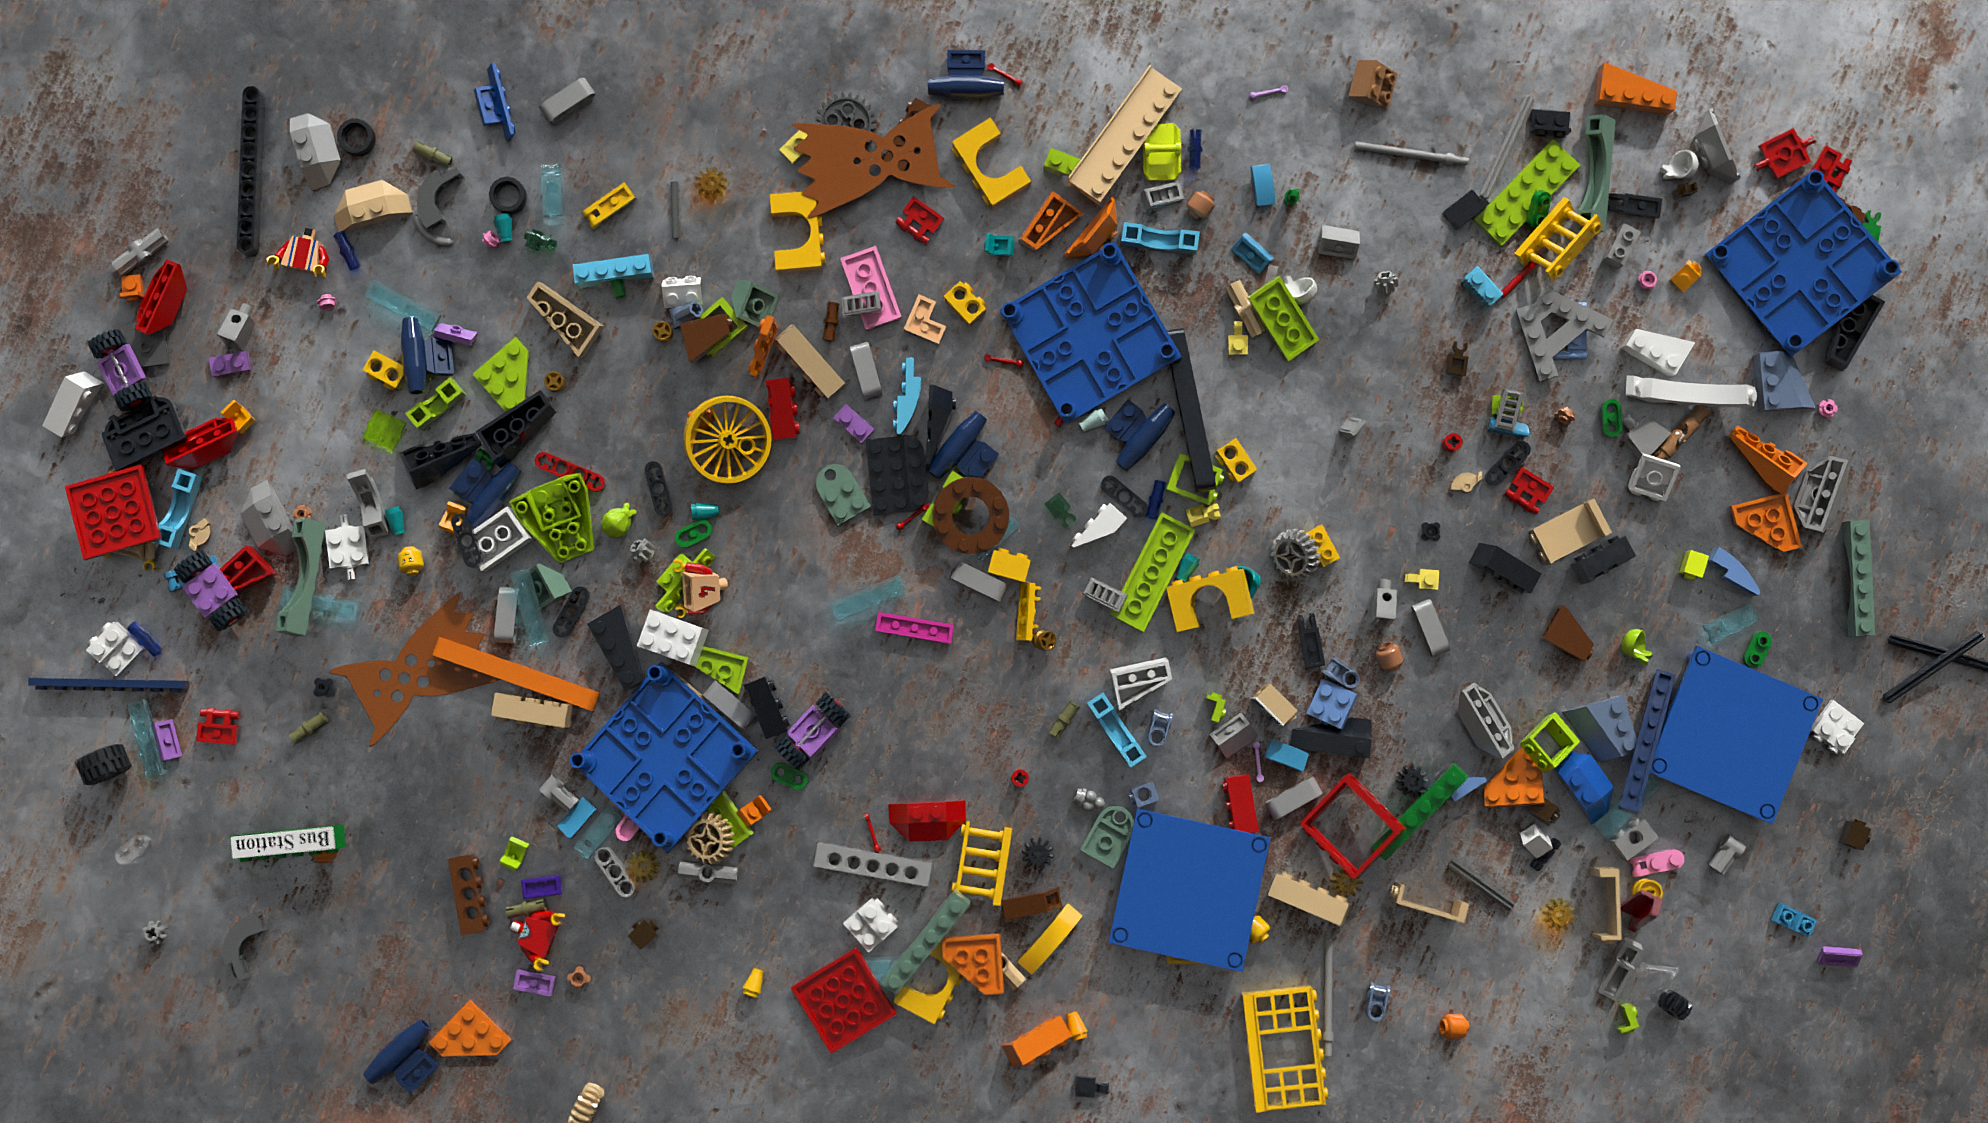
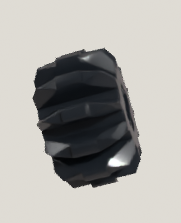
M1413 764L1410 765L1409 769L1406 766L1402 767L1404 773L1399 771L1397 773L1402 778L1395 780L1397 783H1402L1397 789H1404L1403 795L1405 796L1409 792L1410 797H1414L1415 792L1421 796L1420 788L1427 790L1423 783H1429V779H1423L1427 772L1420 773L1422 767L1418 766L1415 770ZM1410 776L1416 778L1414 786L1408 783Z
M1041 837L1038 838V844H1035L1034 838H1031L1030 840L1033 845L1024 844L1029 850L1021 851L1023 854H1028L1022 860L1030 859L1027 867L1035 863L1034 870H1037L1038 864H1040L1043 870L1045 869L1044 861L1048 865L1051 864L1047 857L1054 858V854L1047 853L1052 851L1053 847L1045 848L1049 841L1046 840L1042 845ZM1037 849H1041L1040 852H1043V856H1039V859H1035V855L1032 856V853L1036 852Z
M1666 989L1658 1000L1659 1007L1678 1020H1685L1693 1008L1688 999L1670 989Z

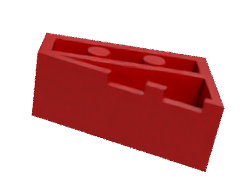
M789 378L765 380L768 389L767 399L770 407V422L774 442L797 439V434H800L799 422L795 423V415H798L797 404H793V396H796L795 385H791Z
M245 545L220 568L237 593L278 575L257 550L249 545Z

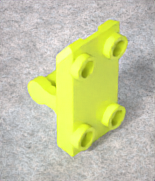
M1174 123L1157 124L1143 143V173L1148 181L1177 180L1181 173L1180 129Z

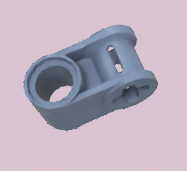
M1333 656L1330 658L1331 662L1327 668L1321 672L1347 689L1356 687L1360 681L1359 675ZM1347 675H1352L1355 678L1353 685H1348L1345 682Z
M1154 709L1147 736L1148 743L1151 746L1158 747L1165 743L1173 713L1166 714ZM1153 733L1161 735L1162 740L1160 743L1152 741Z
M1374 982L1369 983L1365 1014L1369 1019L1380 1021L1384 1018L1390 995L1389 985L1384 987L1375 985ZM1377 1006L1379 1008V1014L1376 1017H1373L1371 1015V1009Z

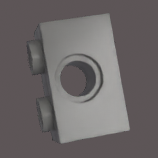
M1623 223L1618 227L1601 261L1616 269L1623 267L1641 231Z
M1635 818L1628 823V828L1625 830L1620 829L1612 835L1613 838L1610 840V843L1623 860H1630L1659 839L1645 819ZM1632 833H1635L1637 837L1634 843H1631L1629 840V836Z

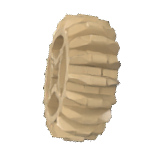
M705 812L685 834L687 840L683 843L689 845L686 850L692 851L690 857L697 856L696 861H703V864H715L728 857V852L733 849L730 845L735 842L731 839L735 833H730L729 831L732 826L726 825L728 820H722V815L716 816L715 812ZM704 823H706V827L704 828L703 832L698 833L700 827ZM720 843L718 850L715 853H712V849L715 848V844Z
M588 1083L577 1099L567 1123H591L604 1096V1089L596 1084Z

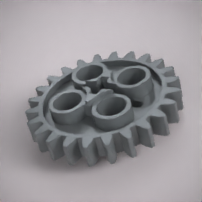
M842 92L841 98L834 94L833 101L828 97V104L821 103L824 110H817V113L821 116L815 117V120L820 122L817 124L830 125L827 122L830 117L837 119L838 123L836 126H842L843 120L845 122L849 121V127H854L856 122H862L864 125L863 130L870 132L876 130V126L871 124L876 123L877 120L871 118L875 112L868 111L871 105H864L866 99L858 101L859 95L857 94L855 98H852L851 92L848 94V97H845ZM849 106L853 112L845 114L842 109ZM835 110H838L840 112L841 117L835 112Z

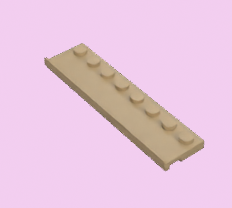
M1149 66L1069 175L1067 184L1070 186L1072 184L1082 194L1099 205L1180 94L1182 88Z

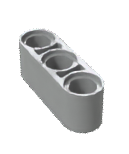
M581 78L543 102L539 109L548 123L553 124L590 101L595 96V92L587 80Z
M865 342L850 346L864 399L883 395L869 343Z
M958 561L950 577L954 581L998 602H1001L1008 587V584L961 561Z
M500 587L494 642L515 644L521 599L520 588Z
M1428 599L1412 605V613L1430 656L1433 658L1450 651L1448 640L1431 600Z
M717 680L703 694L743 730H746L757 717L755 712Z
M1312 776L1265 802V805L1273 819L1276 820L1320 796L1323 792Z
M609 847L599 849L595 853V860L617 893L622 897L633 895L637 890V885L618 856ZM602 851L609 853L608 861L601 859L600 854ZM613 867L620 869L619 877L612 875L611 870ZM624 883L631 885L630 893L623 891L622 886Z

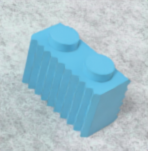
M1478 266L1461 280L1463 286L1469 289L1468 292H1471V295H1474L1476 300H1479L1484 309H1487L1503 295L1499 288Z

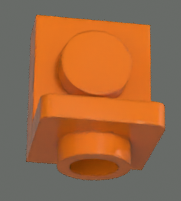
M142 275L121 276L122 293H119L120 298L126 300V302H137L138 299L144 297Z
M759 795L736 813L748 828L768 814L771 808L764 798Z

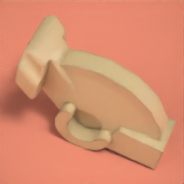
M1468 472L1458 475L1453 483H1451V490L1464 493L1471 492L1472 488L1482 480V472H1479L1477 475Z
M205 518L189 528V547L194 552H197L198 546L206 543L210 538V523Z

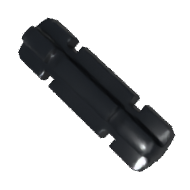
M1552 838L1550 841L1553 849L1533 860L1530 866L1534 870L1540 871L1543 868V864H1546L1553 856L1555 849L1558 850L1561 846V842L1558 839Z

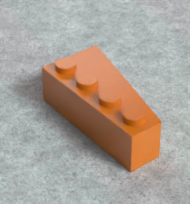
M1606 62L1599 67L1594 105L1670 115L1675 110L1676 90Z

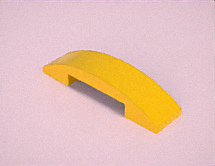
M1067 903L1053 922L1017 962L1032 975L1081 919L1082 915Z

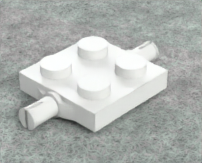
M347 514L339 515L341 527L325 530L329 568H344L347 571V580L356 579L354 568L359 565L370 564L366 531L363 526H349Z

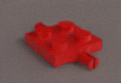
M1792 128L1758 146L1763 155V160L1754 164L1756 171L1768 167L1776 180L1811 162L1806 147L1815 143L1816 140H1812L1813 136L1802 140L1797 135L1795 129Z

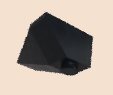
M929 384L926 470H930L952 417V410H956V398H953V392Z
M476 433L453 437L449 442L441 443L439 440L435 441L434 445L431 446L416 445L399 452V456L411 482L417 490L437 481L482 446V443Z
M1350 717L1347 719L1343 730L1323 723L1292 729L1290 746L1300 750L1370 758L1372 742L1371 720Z

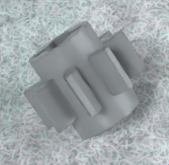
M1390 271L1379 273L1378 279L1374 280L1377 292L1383 295L1392 294L1395 291V287L1399 286L1398 278Z
M645 538L642 541L636 540L631 545L630 550L633 553L630 556L639 563L642 560L648 562L654 555L652 550L654 545Z
M149 921V927L142 928L144 931L142 938H146L148 944H152L154 940L156 944H160V938L167 937L165 934L167 927H163L161 921H157L155 925L153 921Z

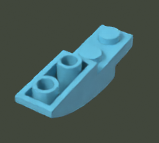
M906 358V363H902V374H906V382H902V393H905V396H898V401H894V412H897V420H893V431H897V436H902L909 426L919 402L922 379L921 377H914V358Z

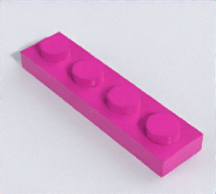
M878 612L875 631L951 644L954 625Z

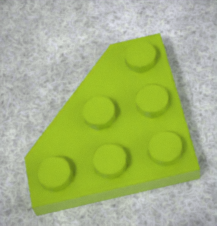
M514 337L473 373L474 377L505 412L526 399L527 369L530 352L517 337Z

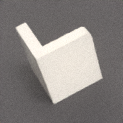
M1536 823L1520 833L1523 845L1536 858L1553 849L1549 836Z

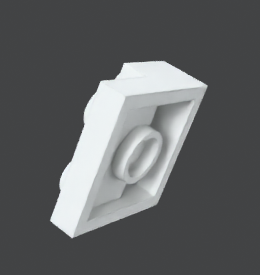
M1643 453L1637 468H1634L1628 488L1635 495L1641 496L1643 494L1649 496L1654 501H1667L1680 470V465Z
M109 622L102 627L101 631L103 633L98 638L95 636L88 642L87 645L89 647L86 651L99 663L105 665L116 677H119L145 648L118 622Z
M1830 700L1813 723L1810 732L1815 740L1827 744L1828 750L1836 755L1838 753L1845 754L1856 739L1854 737L1864 723L1836 701Z
M873 897L843 923L868 953L898 927L896 925L897 919L891 913L887 914L883 910L884 904L878 898L875 900Z

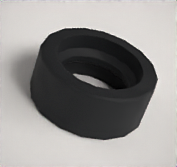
M351 118L340 125L337 132V141L340 147L348 154L364 156L374 148L376 134L373 128L364 120ZM353 127H362L367 132L368 138L366 143L360 148L350 147L346 142L347 132Z
M508 176L501 177L490 186L489 200L499 212L509 215L516 214L526 205L527 192L517 179ZM504 185H513L519 192V199L512 206H503L497 200L498 190Z

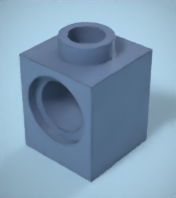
M1153 781L1131 788L1132 793L1129 794L1132 805L1136 804L1137 808L1160 800ZM1140 790L1148 792V798L1144 801L1138 798Z

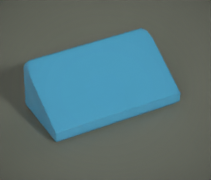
M1247 233L1242 235L1231 248L1236 255L1258 274L1274 258Z
M1491 417L1489 420L1488 430L1490 432L1523 439L1529 436L1527 424L1516 422L1514 431L1495 428L1496 418ZM1501 419V422L1511 424V421Z
M582 797L557 827L569 839H572L597 809Z

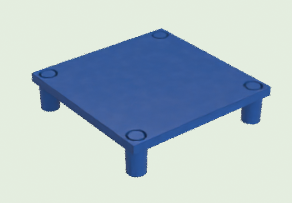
M1816 169L1808 173L1705 254L1790 357L1902 273L1899 263L1889 257L1824 180L1823 173Z
M1116 242L1105 244L1098 252L1017 300L1005 303L1000 309L1066 425L1182 358Z
M1695 646L1693 652H1690L1686 657L1688 665L1661 729L1650 773L1769 824H1773L1823 698L1709 650Z
M660 662L658 665H652L648 668L647 678L580 753L571 755L570 764L572 767L578 768L652 839L654 845L661 847L666 853H670L759 751L668 666Z
M1137 808L1108 942L1243 972L1270 837Z

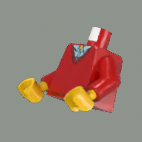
M545 910L533 913L532 916L526 918L525 923L513 921L510 931L520 934L517 943L527 959L534 964L536 970L544 972L542 964H549L547 960L542 958L548 957L559 925H563L559 919L560 917H565V914Z

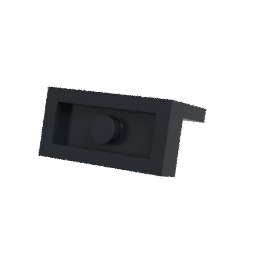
M1470 190L1444 210L1443 214L1455 230H1457L1490 203L1486 198L1481 200L1474 190Z

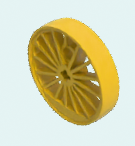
M718 396L703 402L691 413L683 432V446L688 461L702 476L718 483H736L750 478L764 465L771 449V431L763 413L751 402L736 396ZM726 402H736L728 427ZM718 403H722L724 429L712 407ZM740 405L747 406L749 411L733 428ZM707 408H710L720 431L703 417ZM754 412L759 421L736 432L751 413ZM701 419L718 435L699 429ZM760 424L762 425L763 435L737 437ZM697 431L717 437L714 439L695 440ZM729 435V438L732 440L726 443L723 438ZM764 438L763 448L755 447V442L752 439ZM748 440L750 448L743 451L741 444L743 441ZM716 442L694 454L692 453L694 443ZM717 447L707 460L699 466L695 457ZM733 448L753 464L750 469L744 471ZM729 449L741 471V474L732 477ZM726 450L727 477H719L717 473ZM754 450L761 452L756 462L748 456ZM720 451L713 474L706 472L704 468Z

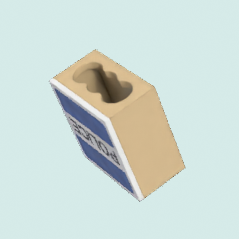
M1270 683L1265 684L1251 698L1278 726L1290 724L1297 717L1295 713L1298 710Z

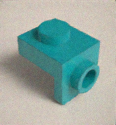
M986 234L984 241L986 253L992 256H1014V236Z

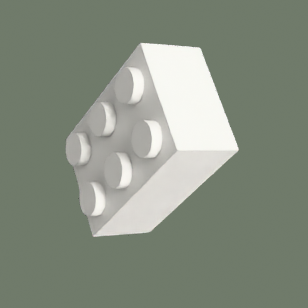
M507 506L474 529L483 556V562L479 569L483 572L489 571L533 540L526 528L517 519L512 508ZM470 535L463 537V545H471L472 537ZM474 547L467 551L470 552L471 557L475 561L478 559V556H474L472 550H476Z
M650 610L637 646L696 666L709 630Z

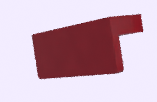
M1640 890L1621 904V911L1631 915L1628 930L1636 932L1657 918L1663 899Z

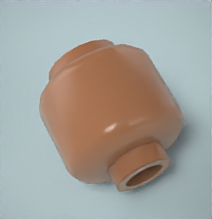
M1203 190L1195 192L1187 203V208L1190 210L1188 214L1196 220L1199 217L1206 219L1215 207L1214 198Z
M1392 642L1381 644L1375 653L1380 668L1389 670V672L1398 670L1404 661L1399 646Z

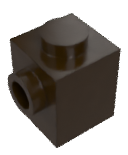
M1544 797L1545 805H1531L1528 811L1532 816L1549 827L1551 823L1555 824L1559 819L1560 809Z
M1854 819V822L1846 821L1839 843L1857 850H1864L1865 845L1871 839V828L1866 827L1865 822Z
M647 918L642 921L640 919L632 926L634 930L627 936L641 950L660 934L658 931L659 926L654 920L650 921Z

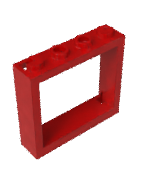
M1346 774L1299 823L1303 827L1302 830L1309 837L1312 836L1317 841L1315 844L1322 851L1326 850L1330 854L1329 858L1336 865L1340 864L1344 868L1343 873L1353 879H1359L1406 830L1352 774ZM1348 786L1394 831L1358 869L1312 824Z

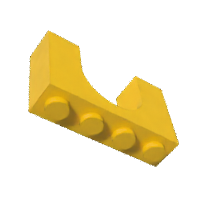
M990 117L953 140V148L951 150L956 158L960 157L963 164L961 166L965 173H970L973 180L971 182L975 189H980L983 193L981 198L986 206L990 205L993 209L1029 187L1031 180L1022 166L999 178L987 177L978 169L976 159L979 152L1001 138L1000 131Z
M802 192L770 194L771 214L773 217L800 216L811 227L810 237L802 247L774 251L777 273L823 269L822 264H826L825 252H821V245H824L823 233L820 234L819 226H823L822 215L808 217L819 201L802 195Z
M1237 566L1226 568V573L1219 574V571L1207 573L1208 577L1201 579V575L1190 577L1189 582L1183 583V580L1171 582L1172 586L1166 587L1177 632L1200 627L1195 609V599L1198 592L1208 585L1218 587L1223 591L1228 601L1232 619L1255 614L1244 569H1238Z
M942 940L929 955L940 960L945 965L948 972L946 985L936 993L925 994L905 984L893 1001L935 1024L936 1020L941 1021L945 1010H943L945 1003L949 1004L954 996V993H952L954 986H959L963 979L958 970L943 959Z

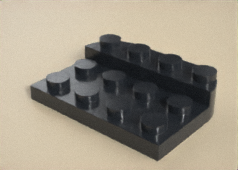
M151 396L149 397V402L118 417L113 414L108 418L110 421L107 423L104 432H102V438L115 471L133 467L188 440L177 412L179 409L174 403L164 397Z
M911 435L865 439L873 516L914 512L923 507L928 499L929 491L925 452L918 438Z

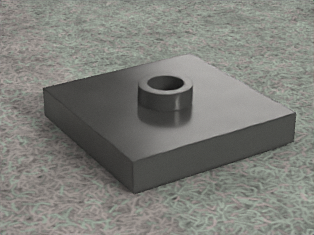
M165 328L150 335L138 330L125 331L126 342L130 344L141 368L170 364Z

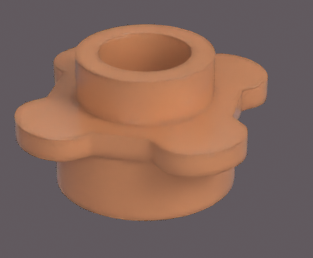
M1561 407L1558 413L1555 412L1554 414L1558 421L1563 424L1570 425L1571 421H1575V413L1568 407Z
M581 966L576 967V970L567 976V980L574 985L576 990H580L583 984L591 980L590 975H587Z

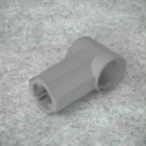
M552 774L539 790L568 813L578 803L579 799L564 787L565 785L560 779Z
M1730 834L1726 835L1721 841L1720 849L1709 863V866L1721 875L1725 874L1733 861L1738 859L1746 848V845Z

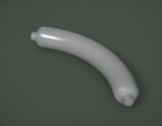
M414 215L413 221L417 230L428 241L442 246L453 244V241L449 238H440L430 233L424 227L420 217Z

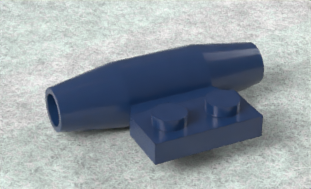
M947 50V71L950 76L928 79V95L950 99H983L1004 95L1003 79L982 76L985 71V50Z
M404 318L401 331L403 372L409 393L413 395L425 393L427 372L433 374V376H452L454 374L451 341L437 337H431L424 341L418 318Z
M1127 399L1104 427V430L1118 441L1127 442L1116 463L1125 471L1131 469L1145 457L1164 434L1176 412L1169 405L1163 403L1146 418L1143 410Z
M975 410L954 430L938 450L928 471L940 480L957 464L959 471L965 477L981 478L999 455L985 442L976 440L987 419Z
M472 458L449 489L460 498L473 502L466 514L470 518L473 530L495 513L513 489L522 471L511 462L492 477L487 468Z
M420 1019L400 1032L377 1054L364 1071L363 1076L374 1085L394 1071L396 1080L410 1094L439 1066L426 1051L417 1049L431 1031L430 1026L423 1019Z

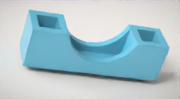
M1124 222L1120 245L1196 255L1200 232L1182 229L1174 231L1158 230L1146 227L1143 224Z
M649 254L573 265L574 280L579 289L596 287L603 282L616 279L637 281L654 278L652 259Z
M181 469L177 470L172 484L173 497L171 506L165 518L158 524L162 539L153 542L174 549L179 548L203 480L202 476Z
M1104 693L1099 694L1086 703L1130 768L1147 757L1125 727Z

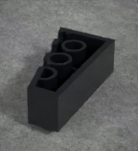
M1872 295L1836 322L1825 363L1842 372L1848 367L1883 307L1884 300Z
M539 390L478 429L476 433L492 460L502 468L557 412L548 397Z
M619 605L587 623L622 687L625 691H629L640 685L644 681V676L624 605Z

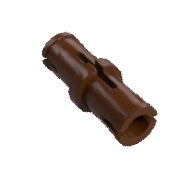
M827 302L826 318L823 321L825 326L822 340L835 341L840 305L837 302Z

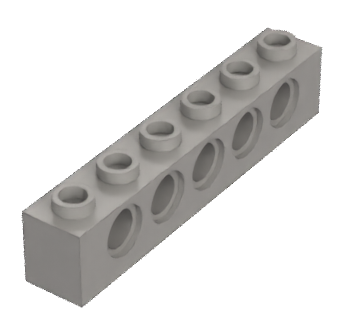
M819 842L817 844L814 867H818L817 871L829 872V869L836 870V874L848 876V873L856 874V878L867 879V876L875 877L874 881L886 883L887 879L893 880L895 885L905 886V883L913 884V888L924 889V886H929L932 862ZM836 854L840 857L838 865H833L830 862L831 855ZM857 858L859 866L851 868L849 866V859ZM870 861H875L878 864L877 871L872 872L868 869ZM893 864L897 867L895 875L887 873L888 865ZM908 868L915 869L916 877L908 878L905 873Z

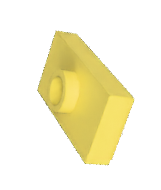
M800 130L779 149L792 164L804 154L794 150V147L807 137V134Z

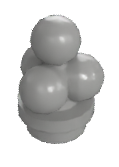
M1077 788L1073 803L1077 804L1078 807L1082 806V809L1087 812L1093 809V805L1096 809L1104 808V800L1097 798L1095 792L1088 791L1086 793L1087 789L1082 788L1081 790Z

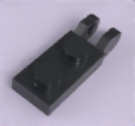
M1609 193L1608 198L1611 200H1622V206L1610 204L1607 208L1608 211L1656 219L1660 218L1662 198L1628 193Z
M1314 613L1309 614L1312 629L1305 630L1303 616L1298 615L1299 636L1305 669L1325 666L1319 627L1317 628Z

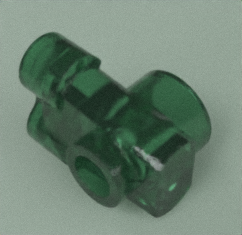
M535 229L532 232L526 231L524 234V239L527 240L525 246L536 251H540L541 246L555 250L557 241L543 236V232Z

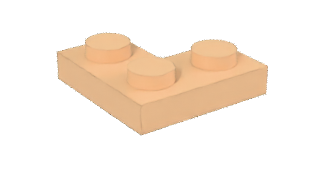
M918 294L904 330L939 345L946 326L930 320L936 301Z

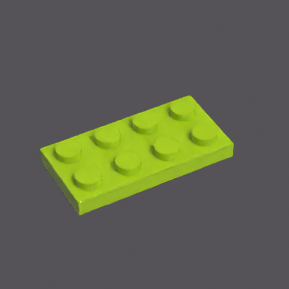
M1277 276L1247 297L1286 361H1290L1319 341V338L1280 276Z

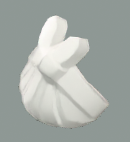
M1680 150L1672 157L1669 166L1663 164L1659 170L1666 173L1663 176L1664 179H1686L1696 173L1699 162L1696 154L1692 151Z
M1284 276L1285 285L1297 304L1309 303L1314 299L1318 289L1316 282L1312 278L1307 277L1293 281L1291 276Z

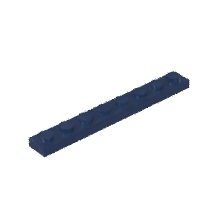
M1657 669L1655 672L1619 804V810L1635 815L1639 814L1676 674Z
M28 678V686H35V690H47L48 686H55L54 690H67V686H74V690L85 691L86 687H93V691H105V687H112V691H124L125 687H130L132 691L144 692V688H151V692H163V688H170V692H182V688L189 689V681Z

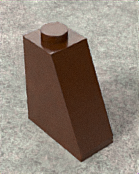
M726 313L680 324L689 362L691 364L697 362L732 335L731 329H734L733 322Z
M1564 605L1558 606L1540 639L1580 662L1586 659L1589 660L1594 651L1592 649L1594 646L1593 642L1567 607Z
M1055 887L1002 900L1001 909L1007 920L1049 912L1061 907L1062 902L1059 889Z

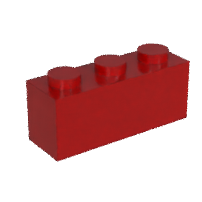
M1249 774L1224 777L1225 782H1222L1224 794L1227 793L1228 801H1225L1227 813H1231L1232 819L1229 820V828L1248 833L1259 832Z

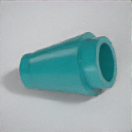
M509 214L495 215L493 223L500 242L512 241V218H510Z
M698 502L691 504L692 520L696 519V521L719 516L718 505Z
M400 506L386 509L384 516L393 535L405 533L403 510L400 509Z
M1186 552L1185 556H1182L1176 577L1187 582L1200 565V558Z

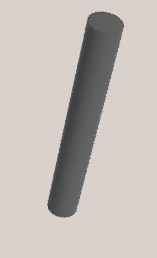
M672 181L670 182L672 239H680L678 182Z

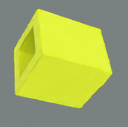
M1693 550L1685 551L1679 573L1684 574V578L1692 581L1703 578L1709 556Z

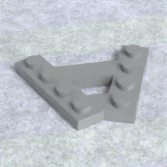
M1543 287L1534 304L1516 309L1539 382L1558 376L1553 357L1581 333L1589 330L1605 338L1613 323V319L1546 287ZM1553 313L1568 320L1567 323L1546 339L1541 324L1544 318Z

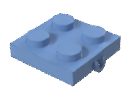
M1322 679L1306 714L1321 720L1320 722L1325 725L1330 724L1343 730L1358 694L1345 689L1340 684L1336 685Z

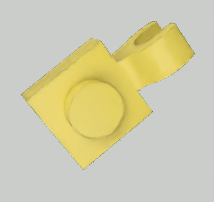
M1236 321L1233 323L1234 335L1228 336V355H1248V335H1242V321Z
M1202 504L1185 510L1191 527L1207 523L1209 518L1213 520L1221 518L1218 504H1212L1206 508Z
M1419 569L1418 575L1405 574V582L1418 583V589L1438 590L1439 570Z

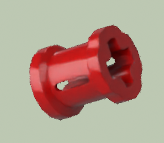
M1451 433L1442 440V447L1447 452H1454L1462 445V438L1456 433ZM1452 439L1456 444L1452 446L1448 441Z
M1017 769L1012 774L1011 779L1016 786L1022 787L1028 783L1029 776L1023 769ZM1021 772L1022 775L1026 776V778L1023 779V783H1019L1018 780H1015V777H1017V773Z

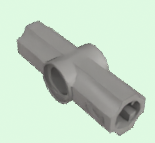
M157 228L145 238L131 243L127 248L128 250L111 263L116 271L124 276L136 266L150 261L153 258V254L169 242L168 238Z
M684 861L679 863L678 878L736 884L738 867ZM707 867L713 871L711 878H707L703 874L704 869Z

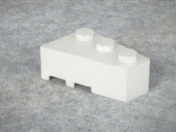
M1635 329L1629 333L1621 349L1670 378L1677 374L1695 342Z

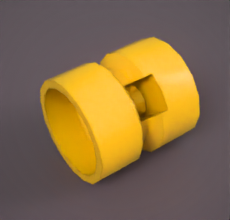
M1641 878L1636 880L1631 886L1632 896L1640 890H1644L1662 898V887L1656 881Z

